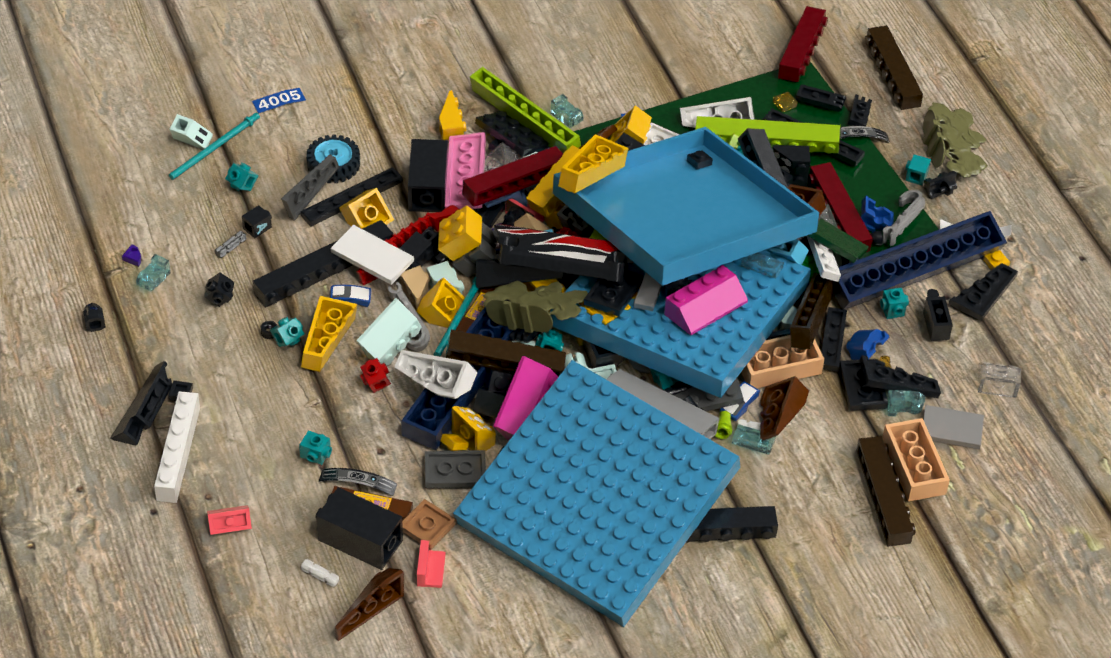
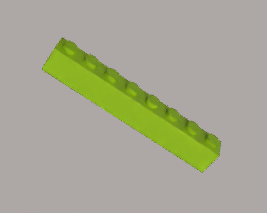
M481 67L470 76L472 91L498 110L504 111L511 118L518 120L520 124L531 129L535 134L543 137L545 141L550 143V147L556 146L564 153L572 145L577 148L581 146L578 134L484 67Z
M697 116L695 130L707 127L724 141L733 133L740 137L747 128L764 129L772 148L773 145L809 146L810 152H839L840 125Z

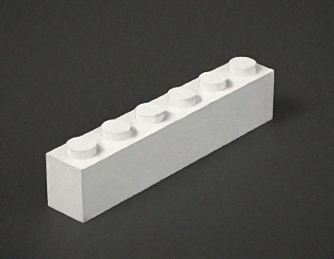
M178 392L154 486L157 501L177 503L200 411L198 393Z

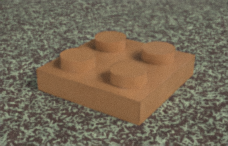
M424 499L403 520V533L421 543V540L429 541V550H432L457 524V519Z

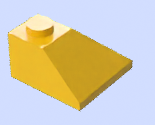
M443 277L422 298L416 312L429 324L448 328L465 297Z

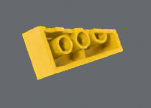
M595 134L562 167L558 186L568 192L577 193L625 167L628 148Z
M572 145L566 150L560 160L552 166L551 170L540 180L534 190L529 192L526 199L531 209L548 218L563 204L553 194L554 174L561 172L562 167L580 150L579 148Z
M324 296L319 297L303 351L301 368L318 372L322 370L355 320L357 304Z

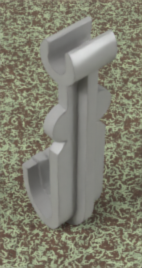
M909 190L899 197L900 207L907 203L912 204L902 215L898 216L892 226H887L883 229V243L890 240V246H893L896 243V237L903 233L904 228L925 207V199L920 191Z
M396 282L397 290H392L388 286L391 300L398 299L417 318L422 326L417 334L419 339L416 341L410 340L406 346L415 352L423 351L430 341L429 331L405 296L401 284Z

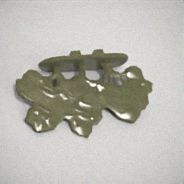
M933 102V106L928 108L923 122L924 137L922 140L928 146L926 151L927 157H931L934 167L938 168L942 165L946 155L950 159L946 165L950 171L960 173L963 178L978 175L988 165L980 156L971 152V148L977 149L980 143H984L987 139L979 132L969 129L974 123L973 115L963 108L955 109L952 112L944 104ZM943 140H946L949 143V148L947 150H945V144ZM948 153L956 155L959 159L952 158V155Z
M515 281L508 285L499 286L494 291L484 294L483 297L486 300L483 305L486 307L487 314L492 321L502 326H508V329L516 330L520 328L529 333L533 331L548 332L553 326L551 315H555L559 320L577 317L582 310L576 303L583 302L588 292L573 290L562 293L563 286L558 281L550 283L548 286L537 287L534 291L528 292L525 284Z

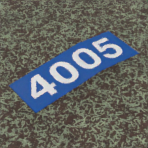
M295 88L284 90L252 102L257 112L261 113L288 103L305 101L306 99L301 89Z

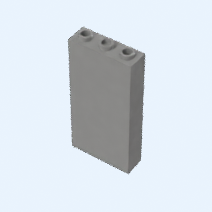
M621 369L617 370L614 374H610L606 379L708 439H711L717 433L718 417Z

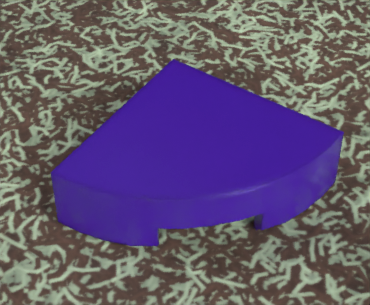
M131 244L122 255V260L139 267L141 264V253L138 247Z

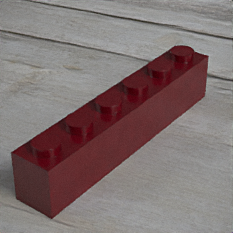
M806 6L779 64V79L799 82L801 76L805 75L806 66H809L810 58L814 55L815 46H818L819 36L822 37L824 27L828 23L825 9Z
M554 146L463 180L462 195L473 207L537 184L547 175L552 166L560 160L563 153Z
M831 162L810 166L808 183L814 189L822 190L826 205L825 211L829 222L869 246L867 250L869 252L873 238Z

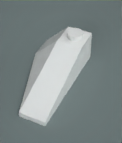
M751 97L680 108L682 125L696 128L697 116L754 120Z
M401 350L395 364V368L436 395L453 399L470 391L477 375L476 370L466 361Z

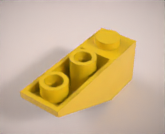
M452 90L449 91L439 116L442 140H448V142L450 136L464 135V132L467 131L466 123L462 121V111L458 109V99L454 97Z

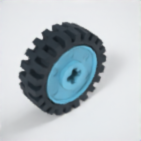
M332 134L330 138L329 135H325V139L319 137L318 141L314 140L313 144H310L309 149H307V168L310 172L328 155L331 154L336 157L339 168L327 183L334 181L335 184L338 183V180L345 182L346 178L348 180L351 179L352 175L355 176L357 171H359L360 150L358 145H355V142L353 140L350 141L348 137L344 139L343 135H339V138H337L336 134Z

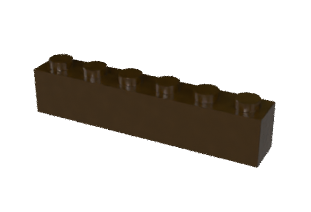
M885 25L868 28L865 44L869 46L871 55L875 58L877 67L881 70L883 79L888 84L889 91L893 93L895 103L899 105L901 110L921 107L923 93L889 27Z
M820 273L813 274L790 326L791 348H798L800 350L811 348L833 296V280L822 278Z
M451 329L445 358L466 361L470 365L515 373L521 357L525 356L551 368L559 377L565 369L566 352Z
M882 436L859 438L856 452L887 547L911 544L913 535L916 533L915 525L910 521V511L905 506L904 493L899 489L898 475L894 474L893 460L889 459L888 445L884 443Z

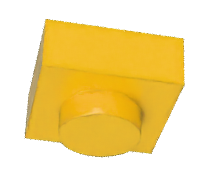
M1001 250L984 255L983 261L991 270L1001 263L1007 266L1010 265V261Z
M442 434L440 440L450 451L467 450L469 442L458 434Z

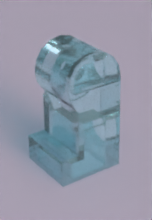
M564 94L551 100V114L566 126L572 128L584 120L581 110L569 103L568 97Z
M154 254L151 258V263L138 274L136 284L150 292L153 291L171 273L169 260Z
M889 390L887 396L889 403L887 409L888 416H896L897 412H909L915 415L921 413L925 403V396L917 391Z

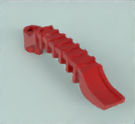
M450 205L441 212H427L426 216L419 217L414 223L411 222L408 227L402 228L399 233L393 234V237L389 240L386 239L385 242L400 248L416 231L422 234L431 226L439 232V223L457 210H460V208ZM363 269L356 271L360 278L359 282L362 285L378 279V277Z

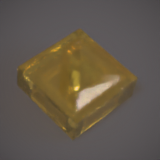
M789 92L773 97L774 104L782 112L797 107L798 102Z

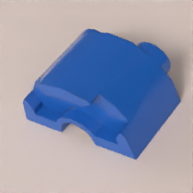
M865 196L861 201V218L867 229L874 232L876 230H883L887 226H892L894 213L885 207H876V201Z
M879 329L858 330L853 334L851 340L847 342V351L850 353L852 360H860L862 355L867 356L869 359L876 352L875 346L883 345L889 338V335Z

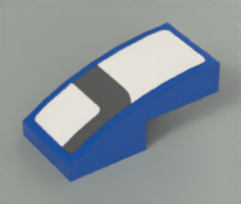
M332 285L330 287V298L368 307L371 300V288L357 285Z
M745 381L740 384L744 403L720 409V412L728 411L731 414V419L735 422L747 412L748 406L760 393V390Z

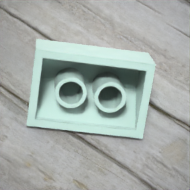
M395 298L356 341L370 360L378 358L381 364L385 362L387 366L392 363L394 357L401 350L405 349L407 343L419 333L422 326L417 318Z

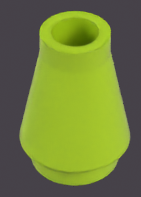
M721 411L718 417L719 423L715 436L719 439H726L732 434L731 414L728 411Z

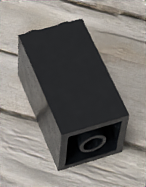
M411 140L408 178L409 212H441L445 209L448 140Z
M339 487L328 496L326 504L323 508L318 509L315 516L317 520L316 531L318 533V541L380 570H383L403 542L402 516Z

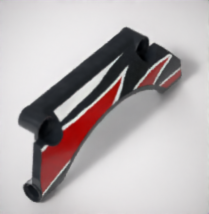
M503 224L494 225L493 233L495 240L501 244L499 264L518 265L623 282L625 267L628 266V263H634L608 240Z

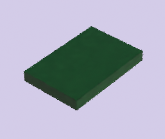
M823 219L818 221L817 232L807 235L852 263H855L869 248V246Z

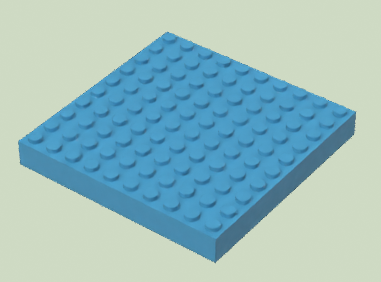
M707 127L629 150L625 167L577 193L568 192L558 186L561 172L554 174L553 194L662 286L815 233L818 227L819 212ZM703 150L713 158L712 165L696 169L687 162V154Z
M765 250L723 264L736 274L748 302L693 335L688 334L664 315L667 290L664 289V285L661 288L653 311L634 308L635 299L633 298L628 303L631 308L624 310L620 317L615 318L606 325L602 323L603 316L601 314L591 316L586 312V308L580 307L582 311L574 318L559 320L555 315H551L553 327L721 398L808 287L811 269ZM628 263V266L625 267L627 271L645 276L646 272L636 263ZM720 266L688 277V280L694 282ZM580 275L565 292L582 290L589 293L598 278Z
M571 360L453 514L455 519H457L458 525L617 624L625 627L740 469V457Z

